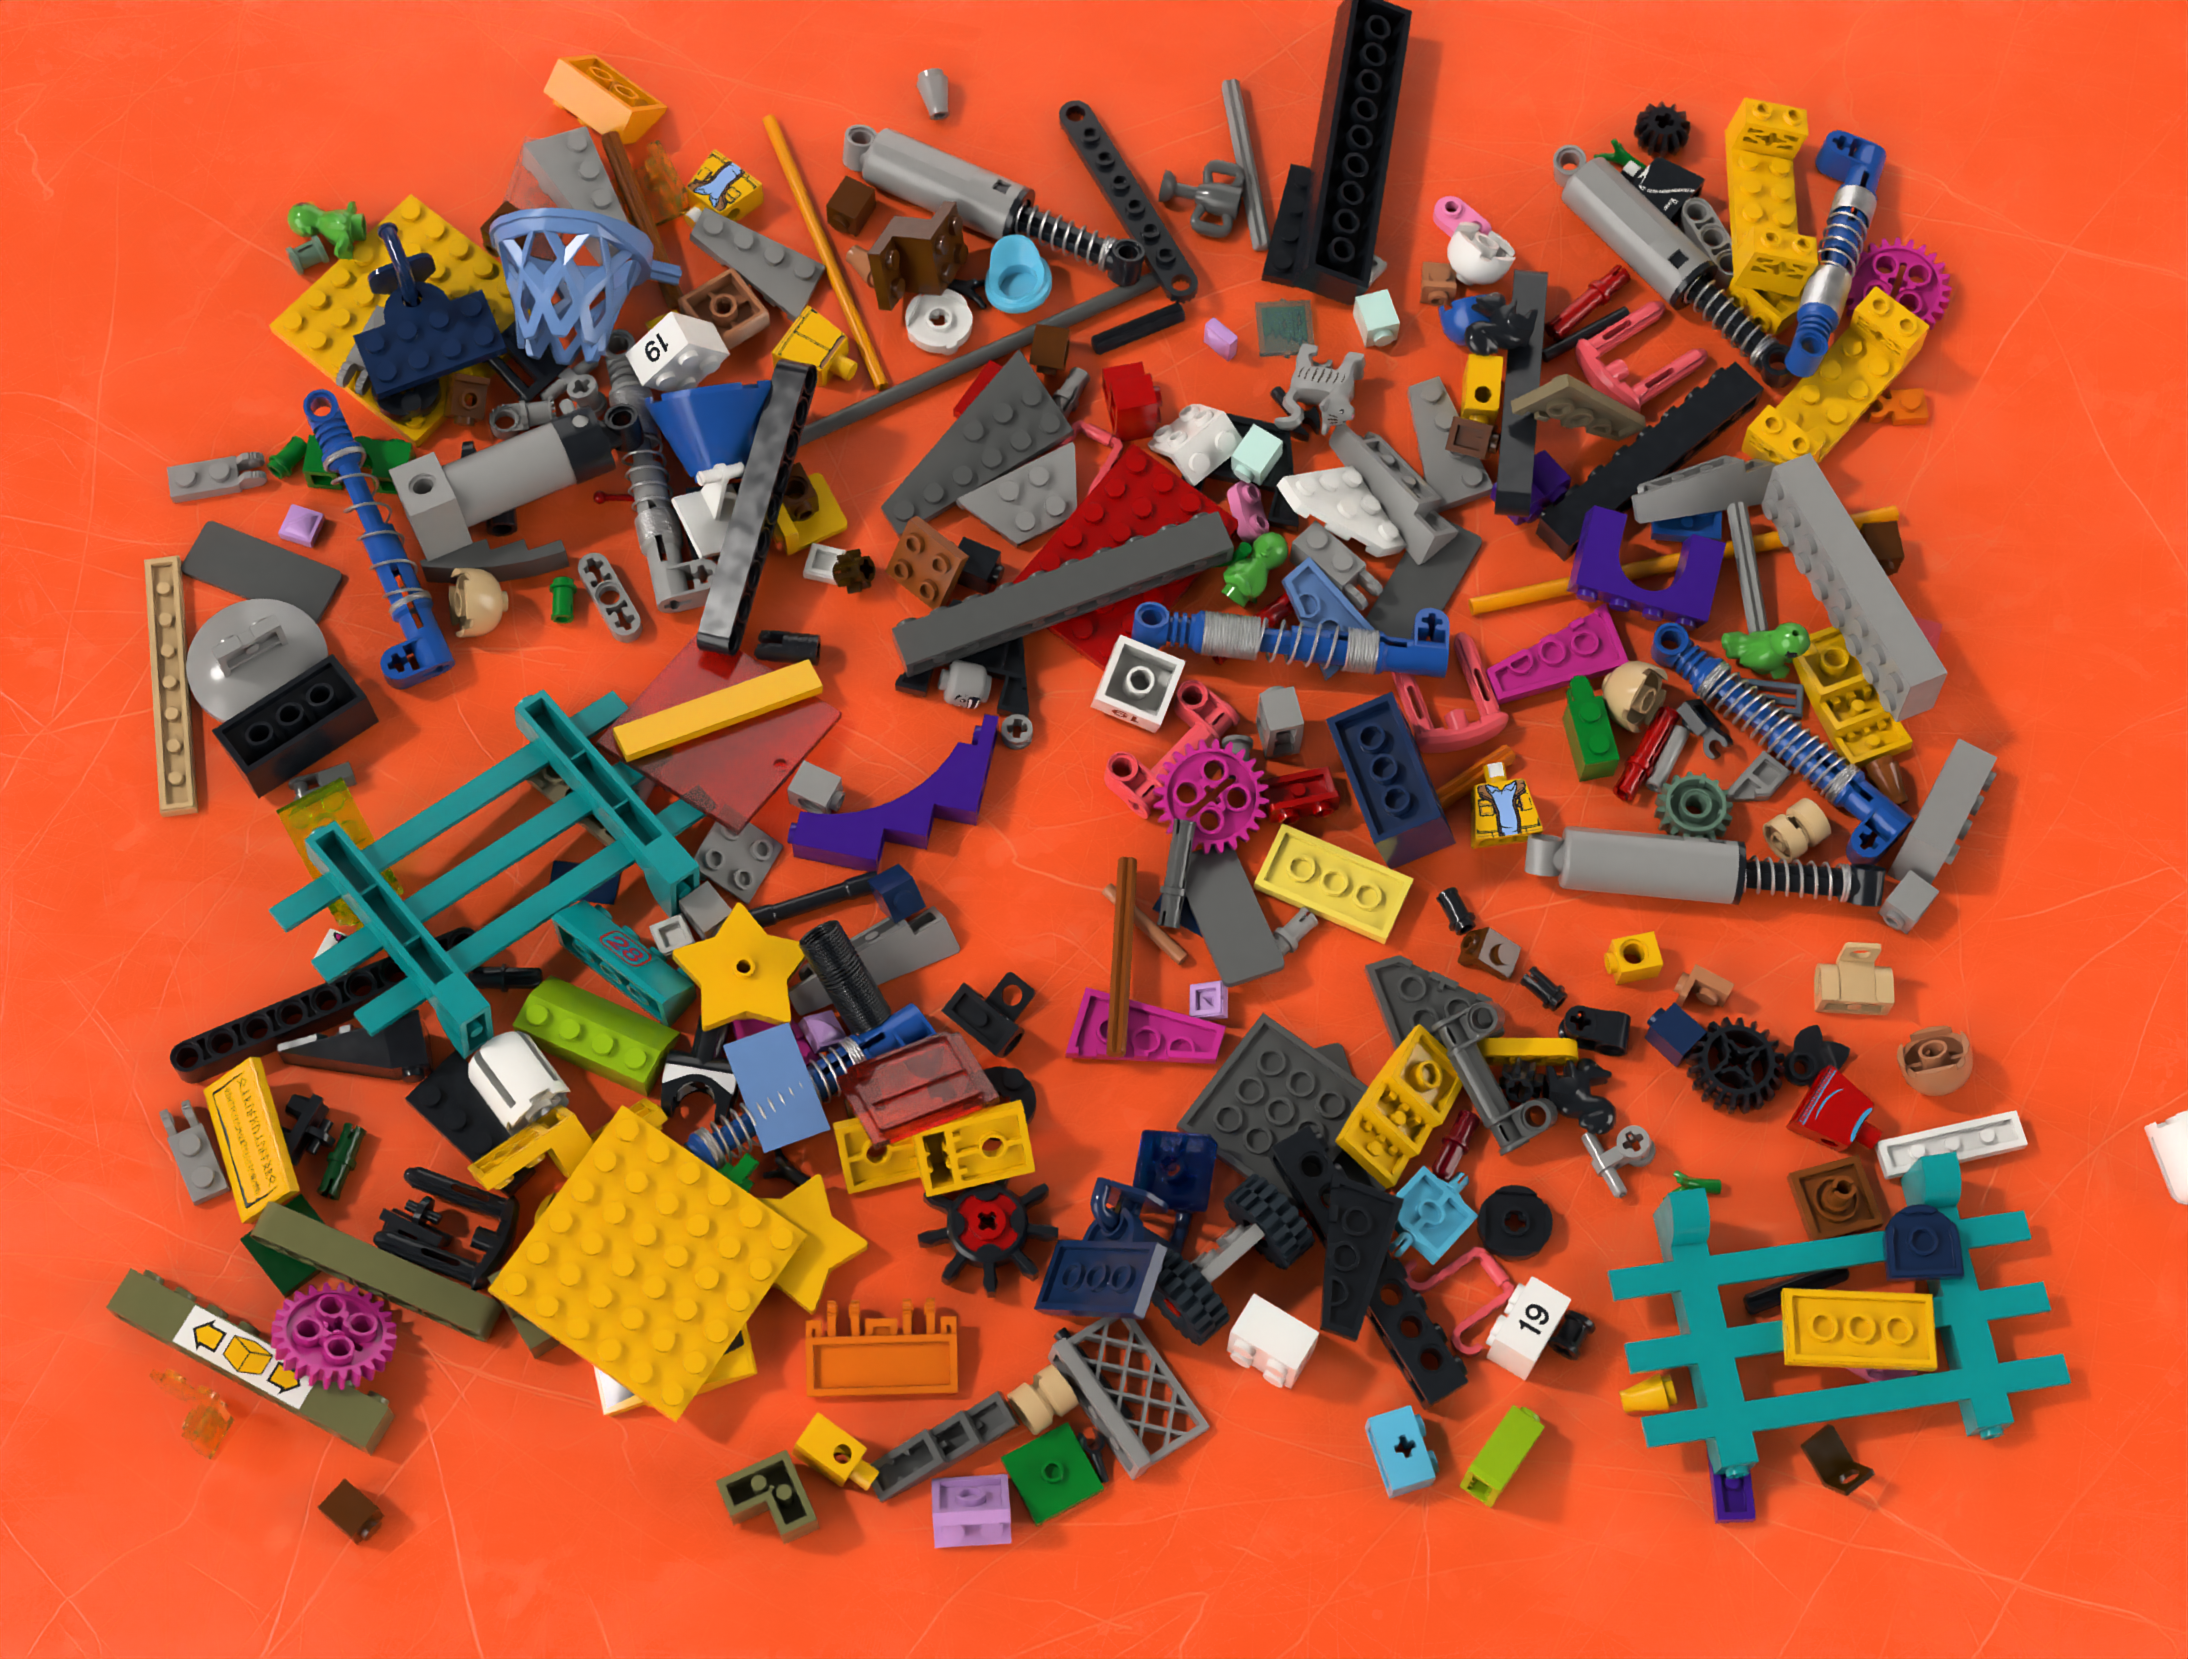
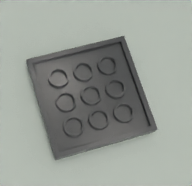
M1262 1013L1178 1122L1176 1129L1245 1179L1252 1174H1258L1260 1178L1264 1177L1269 1184L1272 1183L1277 1187L1280 1194H1284L1288 1198V1202L1299 1210L1298 1204L1267 1156L1270 1148L1309 1125L1314 1133L1318 1131L1325 1139L1329 1151L1326 1153L1334 1164L1343 1152V1149L1335 1140L1369 1087ZM1305 1162L1301 1165L1303 1173L1308 1177L1320 1175L1316 1164Z

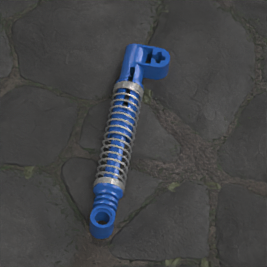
M1665 623L1658 627L1654 633L1651 645L1652 659L1662 667H1669L1671 669L1676 667L1675 672L1678 675L1683 673L1682 678L1684 680L1690 678L1689 684L1692 685L1693 692L1699 698H1702V701L1706 700V704H1709L1714 697L1720 700L1715 706V711L1725 704L1728 709L1724 713L1723 718H1726L1732 711L1736 713L1737 716L1732 721V725H1735L1742 718L1746 723L1741 728V732H1744L1751 725L1755 730L1751 733L1750 739L1754 738L1758 732L1763 735L1758 746H1761L1768 739L1767 746L1769 748L1767 753L1773 750L1778 754L1776 760L1784 759L1786 761L1785 767L1791 765L1795 768L1794 774L1800 772L1804 775L1802 781L1809 779L1813 783L1811 789L1817 786L1822 790L1820 796L1826 793L1825 800L1831 802L1835 807L1845 808L1861 821L1852 833L1846 846L1847 858L1852 864H1877L1904 834L1914 818L1865 780V773L1858 769V766L1855 767V764H1845L1846 757L1838 758L1837 750L1829 751L1828 742L1820 744L1819 735L1812 737L1810 735V728L1803 730L1801 728V721L1794 723L1792 721V714L1782 718L1784 713L1783 707L1773 711L1775 700L1765 703L1766 693L1756 696L1757 686L1747 689L1749 680L1743 679L1739 682L1740 672H1734L1730 675L1732 668L1729 663H1726L1721 658H1713L1712 656L1706 658L1708 653L1706 651L1700 652L1701 647L1698 645L1693 647L1694 642L1689 639L1687 631L1681 625ZM1667 640L1672 641L1678 648L1673 650L1666 649L1661 643ZM1737 675V678L1734 682L1731 678ZM1746 682L1744 688H1741L1740 685ZM1755 689L1753 695L1751 696L1749 692ZM1763 696V699L1760 703L1758 699ZM1772 703L1770 710L1766 708L1769 704ZM1781 710L1779 716H1776L1775 714ZM1873 831L1878 836L1872 847H1868L1866 850L1862 849L1860 845L1863 846L1868 842Z
M910 1003L890 1015L884 1023L875 1029L858 1036L851 1034L842 1039V1041H839V1048L836 1050L829 1047L828 1055L819 1054L820 1060L815 1062L810 1059V1066L807 1067V1070L822 1106V1101L831 1102L832 1095L839 1097L841 1089L849 1091L851 1083L858 1084L876 1073L877 1066L895 1055H898L914 1077L919 1079L934 1078L943 1067L945 1048L941 1038L917 1006ZM924 1038L922 1045V1054L924 1056L919 1057L920 1046L916 1042ZM778 1092L780 1100L785 1104L783 1097ZM767 1097L770 1107L776 1112L772 1101ZM740 1102L743 1115L739 1116L734 1109L730 1108V1115L733 1121L729 1123L725 1116L720 1115L722 1128L719 1129L713 1121H710L713 1133L711 1134L704 1127L697 1129V1131L689 1135L688 1142L684 1144V1148L717 1171L727 1163L725 1154H728L729 1163L731 1164L732 1156L740 1159L742 1157V1150L750 1153L752 1151V1144L761 1146L760 1141L757 1143L752 1139L757 1135L753 1124L757 1126V1123L746 1105ZM756 1102L761 1115L766 1119L762 1107ZM748 1141L749 1149H746L742 1144ZM737 1147L739 1151L738 1156L734 1152H732V1150Z

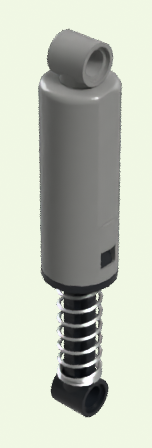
M856 124L846 130L842 156L843 163L850 170L863 171V179L867 184L936 213L943 201L956 202L958 214L962 218L963 225L982 234L1000 240L1004 236L1027 233V237L1031 241L1038 238L1041 246L1050 243L1053 251L1062 248L1065 256L1074 253L1076 261H1082L1085 258L1089 267L1097 263L1099 271H1108V277L1117 285L1131 286L1139 281L1145 249L1138 241L1133 239L1118 240L1114 237L1110 238V235L1103 239L1098 237V230L1091 234L1086 232V225L1079 229L1074 226V220H1071L1068 224L1062 221V215H1059L1057 219L1051 217L1050 209L1044 214L1038 211V204L1034 206L1035 192L1033 189L891 128L882 129L877 134L869 126Z
M1565 145L1559 148L1553 158V175L1556 183L1564 188L1561 196L1564 204L1675 310H1680L1693 303L1694 312H1702V319L1704 321H1712L1713 330L1722 331V339L1730 338L1731 347L1740 348L1741 357H1749V364L1761 370V378L1765 384L1774 388H1781L1790 384L1794 374L1787 367L1783 370H1775L1770 366L1774 362L1785 364V357L1790 347L1779 344L1776 338H1772V334L1765 335L1761 331L1762 325L1756 326L1752 322L1753 316L1746 317L1742 313L1744 307L1737 308L1733 304L1734 298L1728 300L1723 295L1725 289L1718 290L1714 286L1715 280L1713 279L1718 270L1717 264L1605 158L1596 157L1586 162V155L1578 146ZM1566 164L1577 166L1573 170H1565L1562 167Z
M1566 826L1562 838L1548 834L1528 835L1524 871L1539 876H1558L1560 887L1584 891L1739 905L1742 894L1746 892V888L1756 889L1757 894L1760 893V889L1771 890L1770 894L1772 896L1775 891H1784L1786 897L1789 896V892L1799 893L1800 898L1803 897V893L1813 894L1815 900L1818 895H1827L1829 901L1832 899V896H1837L1840 902L1847 901L1861 906H1881L1886 869L1876 865L1859 863L1850 865L1839 863L1835 868H1831L1828 862H1824L1821 866H1816L1812 860L1806 865H1802L1799 859L1794 860L1792 864H1788L1785 858H1781L1776 863L1769 856L1764 861H1759L1756 855L1746 860L1745 842Z

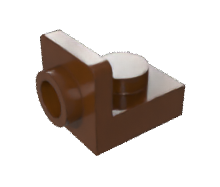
M1453 416L1445 450L1484 460L1489 459L1491 453L1496 454L1499 448L1501 434L1497 433L1498 425Z

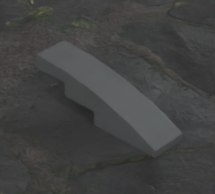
M483 539L429 562L427 559L420 560L427 582L454 584L457 583L458 578L451 577L455 568L482 569L491 573L498 582L534 577L570 567L562 540L528 550L524 539L490 550L487 539Z
M997 1391L969 1410L959 1411L933 1429L923 1430L871 1463V1466L880 1471L871 1484L880 1502L883 1503L931 1478L1019 1426L1020 1424L1003 1393Z

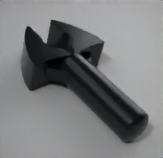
M1280 386L1275 387L1271 391L1270 396L1288 416H1291L1283 407V398L1286 392ZM1314 406L1310 410L1304 411L1302 423L1309 424L1313 431L1319 435L1320 418ZM1301 425L1290 430L1291 437L1308 442L1309 434Z

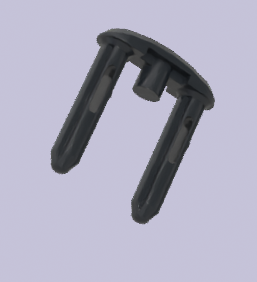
M423 1167L406 1169L403 1175L404 1180L412 1188L498 1219L500 1224L496 1232L481 1226L476 1228L470 1247L486 1252L479 1263L391 1230L377 1232L373 1238L374 1244L379 1249L406 1261L468 1283L474 1291L486 1288L490 1284L488 1277L501 1270L511 1251L519 1220L520 1203L517 1198L512 1195L511 1198L506 1199Z

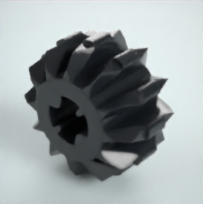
M1663 101L1658 104V107L1649 103L1645 111H1641L1636 119L1637 125L1634 128V137L1638 138V148L1648 147L1647 152L1649 156L1654 152H1658L1662 158L1666 156L1667 152L1675 156L1680 148H1684L1689 138L1688 134L1691 126L1690 122L1686 121V111L1676 112V103L1671 107H1666Z

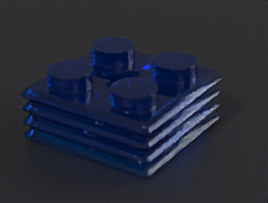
M1143 1130L1132 1187L1153 1194L1169 1205V1209L1205 1212L1208 1207L1218 1143L1210 1134ZM1179 1165V1172L1170 1176L1168 1174L1169 1171H1175L1176 1166Z

